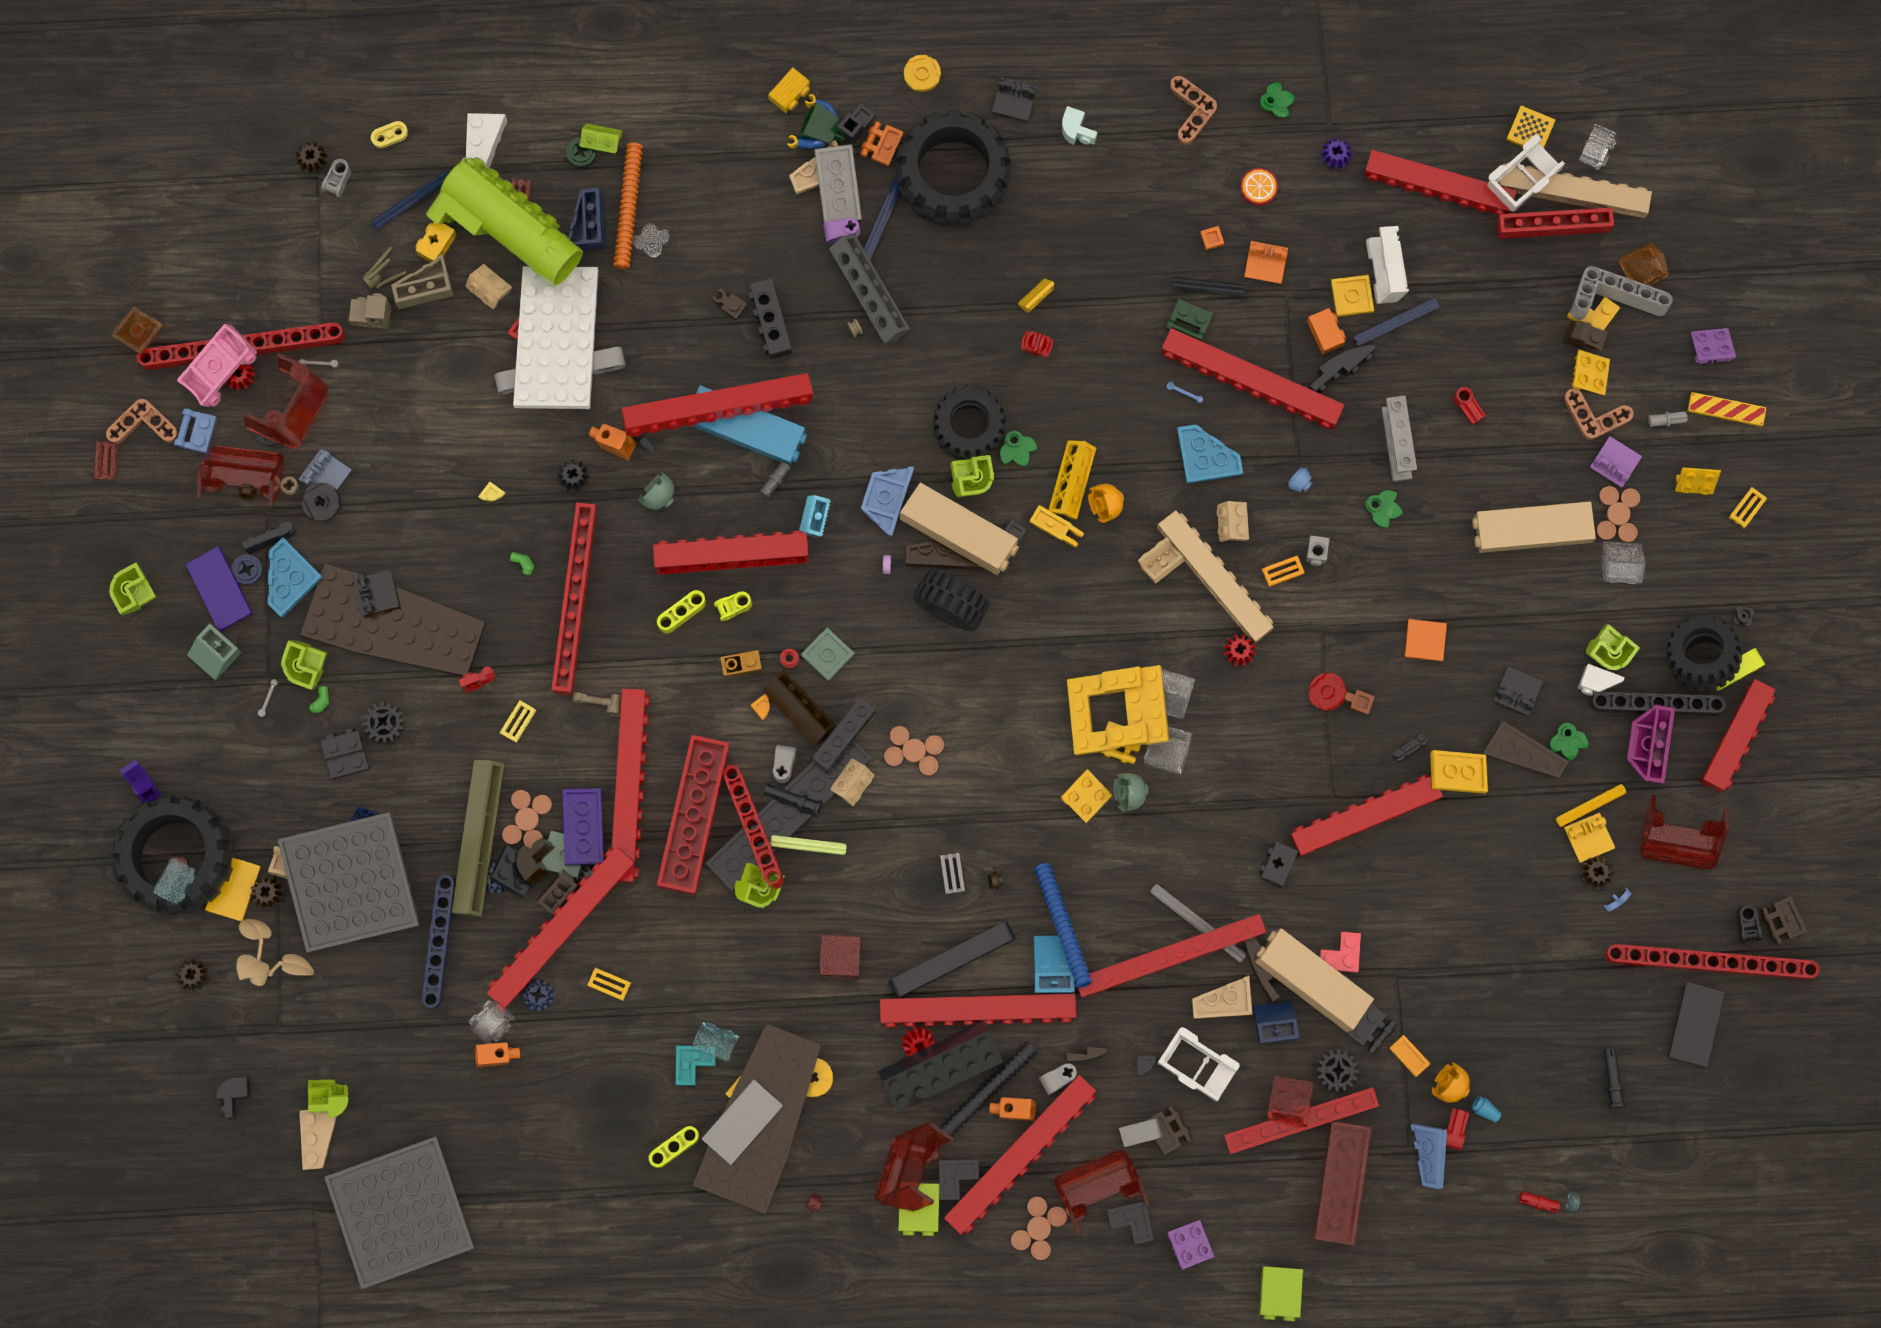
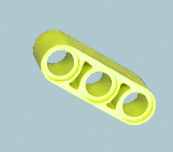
M694 590L662 613L657 619L660 631L671 633L701 611L706 605L704 594L701 591ZM694 597H701L702 602L695 605L692 603V599ZM680 608L687 610L683 616H678L676 612ZM668 619L671 621V625L666 628L662 627V621Z
M1756 648L1742 655L1740 670L1735 674V678L1731 682L1727 680V685L1722 688L1717 686V691L1765 665Z
M687 1126L650 1153V1164L656 1168H662L698 1142L700 1138L698 1130L692 1126ZM689 1130H693L696 1134L692 1141H688L685 1138V1134ZM672 1142L679 1143L680 1148L675 1153L669 1150V1145ZM657 1153L663 1155V1162L660 1164L653 1162V1157Z

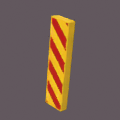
M1692 392L1687 412L1762 427L1766 407Z

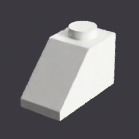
M1588 664L1583 671L1578 689L1582 690L1583 694L1592 696L1621 684L1625 677Z

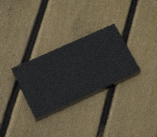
M1690 982L1685 983L1668 1058L1707 1068L1725 994L1724 991Z

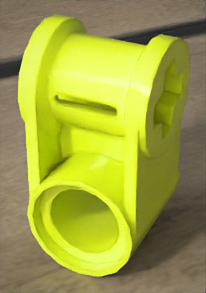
M738 592L714 602V606L719 610L720 620L726 621L748 611L752 607V599L748 593ZM740 598H747L748 602L746 605H738Z

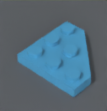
M1198 425L1177 427L1187 484L1243 475L1241 457L1238 453L1226 447L1224 443L1215 437L1210 436Z
M282 537L269 550L268 605L283 618L323 577Z

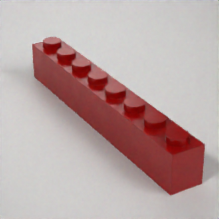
M1371 150L1364 176L1371 181L1377 182L1379 180L1385 182L1388 186L1396 187L1397 185L1404 187L1403 189L1409 192H1422L1424 196H1436L1445 202H1457L1462 207H1475L1480 212H1493L1498 217L1500 214H1510L1511 212L1487 186L1488 182ZM1502 187L1514 200L1517 190Z
M1424 775L1417 778L1418 782L1410 784V782L1400 785L1399 790L1393 792L1390 789L1381 793L1382 797L1377 799L1374 796L1364 800L1365 804L1360 806L1353 804L1347 807V811L1341 814L1339 811L1328 815L1329 818L1324 821L1321 818L1311 822V826L1304 828V826L1293 829L1294 833L1290 835L1295 849L1298 850V856L1302 857L1440 800L1443 795L1440 790L1432 789L1431 776Z

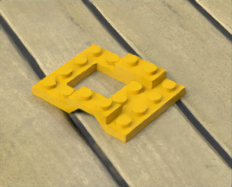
M1160 665L1144 668H1126L1102 672L1099 675L1067 679L1073 746L1076 756L1111 751L1122 746L1170 742L1162 667ZM1125 691L1128 726L1093 732L1089 697Z

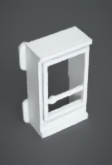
M1534 135L1523 145L1524 150L1506 166L1500 165L1489 175L1490 181L1487 186L1512 212L1534 193H1538L1549 183V180L1562 170L1565 164L1563 161L1558 164L1539 144L1541 141L1539 135ZM1526 157L1545 176L1539 182L1526 171L1524 165L1520 164ZM1516 166L1535 184L1517 202L1498 184Z
M1398 226L1380 227V237L1366 240L1368 257L1372 259L1375 274L1376 304L1398 302L1409 292V289H1406L1407 281L1400 241H1398L1399 236H1397L1399 228Z
M1183 1027L1178 1030L1157 1063L1176 1075L1179 1081L1191 1089L1199 1090L1215 1102L1219 1100V1097L1239 1068L1238 1062L1225 1054L1219 1056L1199 1043L1198 1037ZM1181 1040L1207 1055L1193 1079L1167 1064ZM1209 1058L1219 1064L1203 1087L1195 1082L1205 1064L1209 1062Z

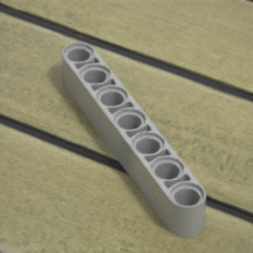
M621 347L594 351L592 375L626 367ZM516 369L499 372L494 375L498 394L514 393Z

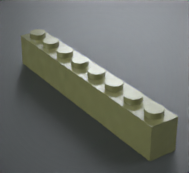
M474 760L451 913L482 917L504 764L499 762Z

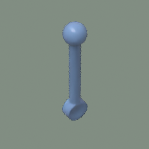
M1168 382L1166 385L1169 390L1174 389L1196 399L1198 403L1203 402L1202 396L1189 393L1175 386L1173 382Z

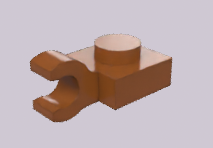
M1356 690L1355 694L1347 692L1344 702L1351 703L1349 709L1368 715L1375 696Z

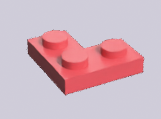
M1341 932L1340 951L1320 950V958L1337 971L1358 973L1361 933Z

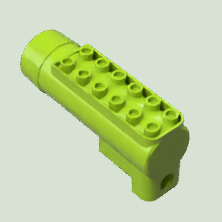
M478 157L463 158L445 178L439 195L426 215L437 225L444 222L453 223L456 220L474 236L491 235L551 285L558 286L578 265L583 255V250L567 238L565 234L558 231L560 225L556 223L554 217L549 214L546 215L541 211L542 208L539 205L528 201V197L524 193L517 192L513 188L512 183L502 180L497 171L492 168L489 169L484 165L485 162Z

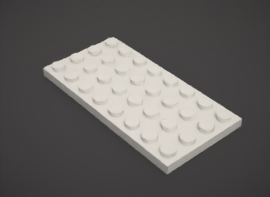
M523 267L514 408L590 409L598 267H576L558 286L551 285L530 267Z

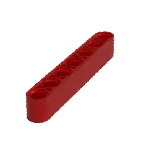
M728 765L723 771V776L763 878L770 888L779 889L784 883V877L744 776L737 766ZM732 773H738L736 778L729 779ZM744 790L741 796H736L737 791ZM745 807H751L748 813H743ZM752 824H758L756 829L749 830ZM765 841L763 846L756 847L757 842ZM771 858L769 864H763L764 859ZM778 875L776 881H769L771 876Z

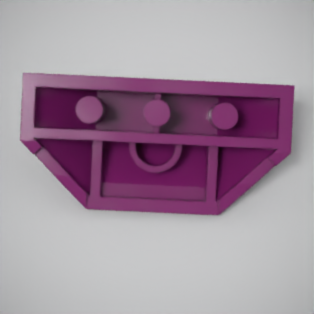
M1655 705L1632 722L1627 761L1644 781L1661 784L1665 782L1675 708Z

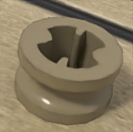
M853 319L852 323L847 322L854 338L857 337V334H863L856 319Z
M293 477L282 479L280 487L285 494L294 495L297 493L299 485ZM291 481L294 486L291 487V490H288L287 487L285 488V485H288V482Z

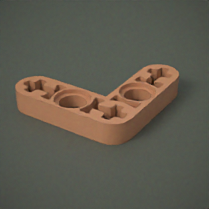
M1176 76L1171 80V91L1195 109L1178 131V141L1183 145H1188L1194 141L1215 114L1217 103L1212 97L1184 77ZM1179 82H1181V83H1182V88H1181V87H1178V88L1176 89V88H1175V85H1176L1175 83L1178 84ZM1189 87V89H1187V91H1186V93H1185V95H1184V94H1183V93H1184V89L1186 90V88ZM1196 92L1199 98L1195 101L1190 100L1188 94ZM1204 104H1212V110H1205ZM1200 117L1203 122L1201 125L1196 126L1192 123V119ZM1189 128H1191L1192 130H1191V132H1190V134H1189V137H1190V138H1188V137H1186L1185 139L1182 138V137H1183V134H1182V133H1185V134H1186V133L1188 132Z
M1570 389L1564 396L1567 408L1582 436L1587 440H1594L1627 424L1633 418L1632 408L1626 405L1595 418L1578 389ZM1571 394L1573 396L1577 395L1576 403L1577 405H1579L1580 403L1582 405L1574 409L1573 407H1575L1576 405L1574 400H1569ZM1622 410L1624 413H1629L1627 419L1625 417H1621L1618 420H1616V417L1620 416ZM1577 411H1586L1587 418L1580 419L1577 416ZM1604 418H1609L1612 420L1613 425L1609 428L1605 427L1602 421ZM1589 419L1591 420V422L1588 423L1589 427L1591 429H1595L1593 435L1591 433L1586 432L1588 430L1587 424H1585L1584 426L1582 425L1583 423H1586Z
M139 399L107 429L106 437L111 443L120 444L143 421L167 443H173L177 439L178 431L147 400ZM143 405L147 410L145 412L140 411L139 406ZM135 411L136 414L138 413L139 418H137L132 412ZM155 416L161 418V422L157 426L151 424V419ZM127 417H133L134 423L131 426H126L124 420ZM120 424L126 430L125 432L119 427ZM165 427L168 431H172L173 436L166 437L167 434L162 428ZM113 431L118 432V438L113 437Z

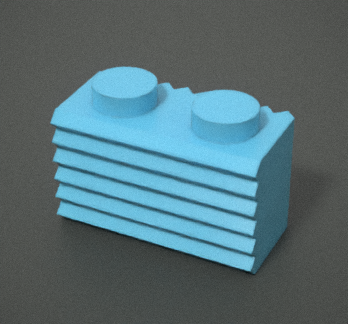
M816 495L807 496L799 531H803V533H807V536L811 537L823 535L822 532H824L826 517H828L826 514L828 513L827 510H829L830 499Z

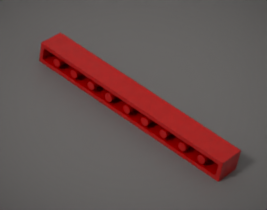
M1172 328L1161 349V353L1164 354L1163 356L1169 360H1178L1181 362V365L1187 368L1194 367L1198 369L1199 373L1206 376L1208 374L1212 375L1221 383L1228 382L1233 385V388L1239 391L1246 390L1255 398L1260 399L1262 397L1273 406L1280 405L1291 414L1298 413L1307 421L1312 422L1314 420L1325 429H1334L1344 407V404Z
M806 373L621 408V417L626 436L636 437L647 432L657 433L663 429L673 430L679 428V426H694L701 422L711 423L717 419H732L738 415L748 416L754 412H769L775 408L785 409L797 404L806 405L812 402L813 391L809 375Z
M576 502L552 682L554 694L573 696L597 516L595 504Z
M622 689L612 847L614 849L620 847L635 863L618 883H635V879L639 877V867H636V859H640V848H637V840H641V829H638V821H642V809H639L640 802H643L644 791L640 789L641 783L645 781V771H642V764L646 763V752H643V745H647V733H644V726H648V714H645V709L649 707L650 696L646 695L645 690Z
M611 847L604 855L606 859L603 863L598 862L591 870L594 873L589 878L585 877L578 884L580 886L579 890L576 893L572 891L565 899L568 902L564 907L559 906L553 912L555 917L550 922L548 920L545 921L539 928L541 930L540 934L537 937L533 935L527 942L529 946L524 951L521 949L514 956L516 961L511 966L509 964L505 966L501 971L503 974L499 980L495 978L489 984L488 988L490 990L487 994L505 1009L634 865L635 861L620 847L615 849Z
M1258 914L1090 973L1091 976L1089 978L1093 980L1092 983L1078 989L1081 997L1086 998L1267 933L1261 916Z
M1075 994L880 999V1022L885 1024V1028H894L896 1024H904V1027H916V1023H924L925 1027L935 1026V1023H943V1026H955V1022H963V1025H974V1022L982 1021L986 1025H993L994 1021H1002V1024H1013V1021L1021 1020V1024H1031L1033 1020H1041V1023H1052V1019H1060L1061 1023L1072 1022V1019L1076 1018Z
M1078 1075L944 1219L960 1235L963 1232L967 1235L974 1227L972 1223L976 1218L981 1220L988 1212L986 1208L990 1204L994 1206L1002 1198L999 1194L1004 1189L1008 1191L1015 1184L1013 1179L1017 1175L1021 1177L1029 1169L1026 1165L1031 1160L1035 1163L1042 1155L1040 1151L1043 1147L1049 1148L1055 1141L1053 1137L1058 1132L1062 1134L1069 1127L1067 1122L1071 1118L1075 1120L1083 1112L1080 1108L1085 1103L1089 1105L1096 1098L1093 1095L1096 1090Z

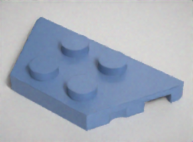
M914 467L899 470L892 469L886 472H873L861 510L890 537L893 536Z

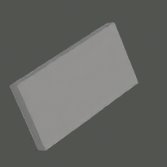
M852 145L815 149L824 223L846 218L862 220Z
M753 1080L705 1134L702 1140L732 1165L784 1105L756 1080Z

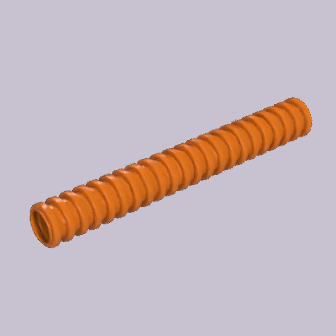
M628 143L626 145L627 155L625 156L626 161L624 163L626 166L624 167V183H622L623 189L621 190L623 194L621 195L622 200L620 201L621 206L619 208L621 211L618 218L620 222L618 223L619 228H617L618 234L616 237L618 239L616 240L617 245L615 246L616 251L614 253L616 256L613 266L618 269L630 268L629 262L631 259L629 257L631 256L630 251L632 250L631 245L633 243L631 240L634 233L632 229L634 228L633 223H635L634 217L636 216L634 212L636 211L635 206L637 205L636 200L638 198L636 195L638 194L637 189L639 185L637 184L639 183L638 178L641 171L639 168L641 166L640 161L642 160L641 150H643V146L639 143Z

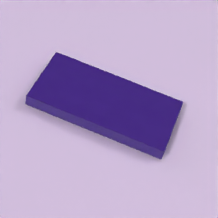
M217 546L186 564L218 631L221 632L253 614L221 547Z
M601 788L562 789L565 866L595 865L598 862L602 864L604 854Z

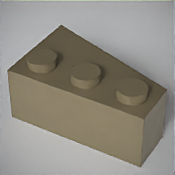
M443 254L438 256L433 262L425 264L413 274L410 273L391 285L398 309L454 296Z

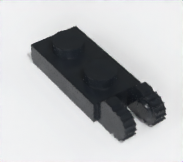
M283 522L277 529H268L259 536H250L242 544L247 554H252L276 544L282 537L284 539L293 537L296 534V529L291 522Z

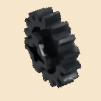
M381 702L379 707L373 704V710L367 709L370 714L363 716L367 722H363L362 725L368 727L364 732L366 734L371 733L369 735L371 740L376 737V743L383 740V743L387 744V739L394 742L395 735L400 738L398 732L399 730L404 731L401 724H404L405 720L400 719L403 713L398 712L399 708L397 706L392 709V703L389 702L385 706L384 702ZM380 711H387V712L384 713V714H379V713H378V712H380ZM394 717H396L395 727L393 726V720L395 719ZM372 719L375 720V725L373 726V729L371 725ZM384 720L388 724L384 726L380 723V721ZM383 732H390L387 735H381Z
M1337 1049L1336 1054H1334L1330 1050L1329 1056L1322 1055L1324 1061L1319 1060L1317 1062L1321 1065V1068H1316V1071L1321 1073L1317 1079H1323L1321 1085L1327 1084V1090L1334 1087L1335 1092H1338L1341 1087L1343 1091H1346V1085L1349 1087L1353 1086L1351 1080L1357 1081L1354 1074L1359 1073V1070L1354 1069V1067L1358 1063H1352L1354 1056L1348 1058L1347 1051L1340 1054V1049ZM1334 1058L1331 1066H1325L1330 1059ZM1342 1059L1348 1063L1349 1067L1342 1063ZM1337 1064L1339 1066L1338 1068L1342 1070L1338 1077L1336 1076V1072H1333V1069L1336 1068ZM1325 1074L1330 1075V1077L1333 1079V1083L1327 1079ZM1344 1075H1350L1347 1081L1341 1083Z

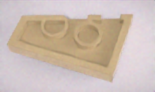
M834 140L828 147H837L838 145L836 140ZM815 157L789 175L796 194L819 186Z
M1249 976L1193 998V1019L1252 1015Z
M308 1110L300 1111L303 1170L324 1168L337 1116L328 1118V1111L322 1113L308 1112Z

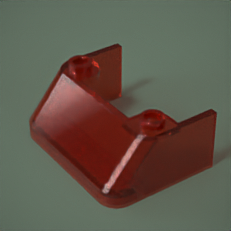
M278 353V368L291 374V378L300 384L284 413L272 410L267 412L263 420L245 412L243 415L247 429L287 447L295 448L302 443L326 400L328 387L305 364Z
M222 446L211 447L197 469V498H201L205 490L217 492L224 485L243 486V484H251L254 488L260 489V494L269 499V507H273L280 493L284 456L278 453Z
M1652 794L1644 817L1640 854L1646 859L1701 869L1714 868L1718 863L1729 831V808H1724L1720 821H1706L1702 825L1701 830L1665 824L1663 813L1656 810V795Z
M932 1122L898 1135L890 1146L876 1190L875 1200L883 1205L912 1212L932 1205L934 1200L918 1190L925 1165L928 1162L934 1161L939 1155L940 1146L952 1142L953 1137Z
M1124 1150L1114 1151L1057 1176L1054 1180L1056 1189L1077 1235L1081 1234L1077 1221L1084 1219L1087 1215L1086 1206L1122 1192L1127 1198H1134L1141 1194L1145 1204H1150L1142 1181L1127 1152Z

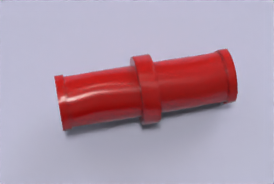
M1521 1191L1522 1195L1519 1196V1203L1533 1206L1537 1210L1544 1209L1556 1214L1558 1213L1560 1201L1545 1198L1541 1194L1537 1196Z

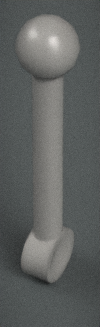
M299 360L300 366L305 364L329 365L337 368L339 365L337 360H332L331 362Z
M273 679L270 682L271 687L269 689L263 707L258 711V715L260 717H264L266 715L265 709L268 705L274 687L278 685V681L276 679Z

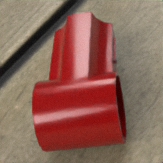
M1461 387L1454 394V404L1460 407L1471 425L1486 416L1473 397V392L1470 388ZM1459 393L1465 394L1467 401L1461 400Z
M1452 1109L1448 1127L1446 1128V1147L1461 1151L1465 1139L1464 1131L1469 1116L1468 1112Z

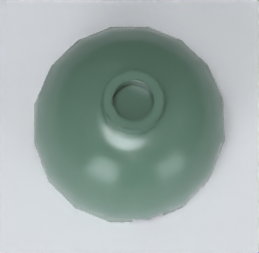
M661 472V475L658 474L645 487L646 494L644 496L640 494L638 501L648 509L659 510L663 506L667 508L674 501L672 498L674 494L673 482L666 474Z
M1117 774L1116 776L1119 777L1114 779L1113 791L1115 800L1119 799L1120 805H1118V808L1122 812L1138 809L1145 802L1146 795H1148V786L1137 774Z

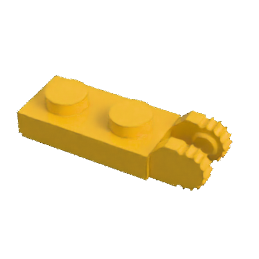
M1040 505L1029 521L1034 526L1075 548L1078 543L1066 536L1067 532L1070 531L1081 538L1084 535L1082 531L1072 526L1070 522Z

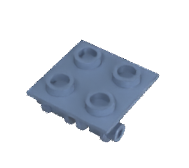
M320 449L299 480L308 486L314 483H328L338 490L352 469L335 459L326 450Z

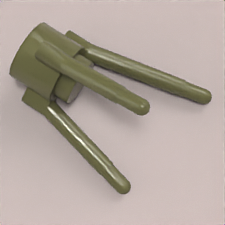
M389 247L373 267L365 273L366 275L362 277L371 289L374 287L379 289L383 285L407 274L404 271L380 282L382 278L378 273L390 262V259H386L383 263L382 261L391 252L392 247Z

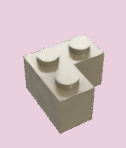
M374 293L373 296L367 295V298L357 297V299H351L349 322L351 326L389 329L392 307L387 297L378 293Z

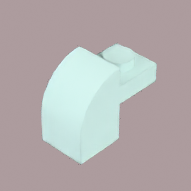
M1067 106L1062 120L1064 138L1073 145L1076 139L1087 145L1090 143L1095 144L1097 132L1081 126L1085 112Z

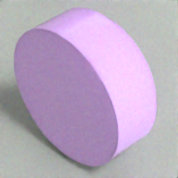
M891 555L883 556L884 574L891 573Z

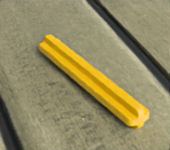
M1620 784L1558 816L1556 822L1562 827L1624 795L1626 789Z

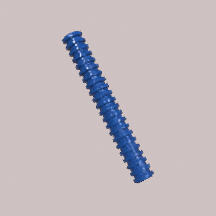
M1043 863L1038 865L1034 871L1037 873L1036 877L1039 878L1038 882L1041 884L1040 888L1043 889L1042 893L1044 894V899L1047 900L1046 904L1048 905V910L1051 911L1050 915L1053 916L1052 921L1054 926L1057 927L1058 937L1061 938L1059 941L1062 944V948L1065 949L1063 952L1066 954V959L1069 960L1067 962L1070 965L1069 969L1073 971L1071 973L1074 976L1073 980L1077 982L1075 985L1077 988H1083L1090 985L1093 980L1089 978L1091 976L1088 972L1089 969L1085 967L1087 965L1084 961L1085 958L1081 956L1083 953L1080 950V945H1077L1079 942L1076 939V934H1074L1075 931L1072 928V923H1070L1071 920L1068 918L1069 914L1066 912V907H1064L1063 898L1060 896L1059 886L1056 885L1057 881L1054 880L1055 875L1052 874L1053 870L1050 869L1051 864Z

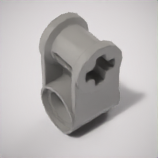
M337 159L332 163L321 186L322 191L327 190L334 193L338 198L343 194L346 183L351 176V168L345 160ZM341 166H345V167H346V169H345L344 172H342V173H338V172H337V170H338L339 167H341Z
M776 746L773 774L777 782L786 783L790 780L796 757V747ZM784 769L786 774L780 777L779 773Z
M1064 1064L1038 1079L1049 1096L1072 1082L1077 1076V1071L1072 1064ZM1065 1068L1073 1070L1071 1078L1062 1075L1065 1073Z

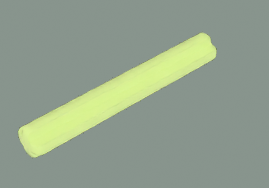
M775 835L771 836L770 840L771 847L845 855L846 844Z

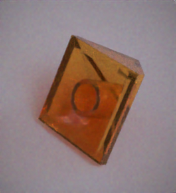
M1652 242L1618 258L1627 278L1649 286L1669 276L1664 253Z
M133 307L111 334V337L141 355L164 325Z

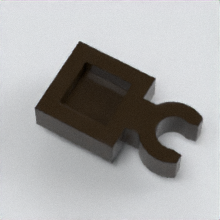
M719 289L718 292L722 295V298L717 299L713 296L714 303L723 304L721 310L737 321L748 306L747 303L734 294L727 297L725 291Z

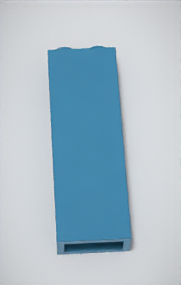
M700 385L696 394L713 390ZM762 411L754 412L748 416L738 415L732 419H717L711 423L701 422L693 426L776 461H783L789 466L792 465L793 461H797L800 454L798 451L800 444L804 445L807 438L804 427Z

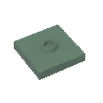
M551 831L548 841L555 848L542 859V863L549 871L559 873L564 869L572 877L578 878L582 865L565 866L564 834Z

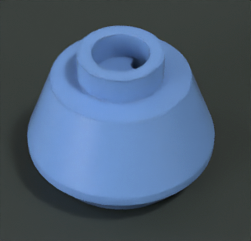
M1300 468L1292 476L1288 486L1292 490L1298 492L1304 490L1306 492L1313 484L1311 482L1312 477L1306 468Z

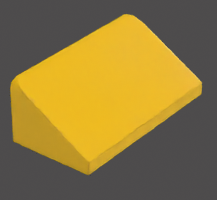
M1043 279L1018 305L1026 313H1029L1054 290V282Z

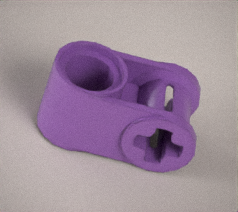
M855 218L833 220L823 224L827 244H835L842 236L855 234L858 237L860 234L859 223ZM849 226H853V231H850Z

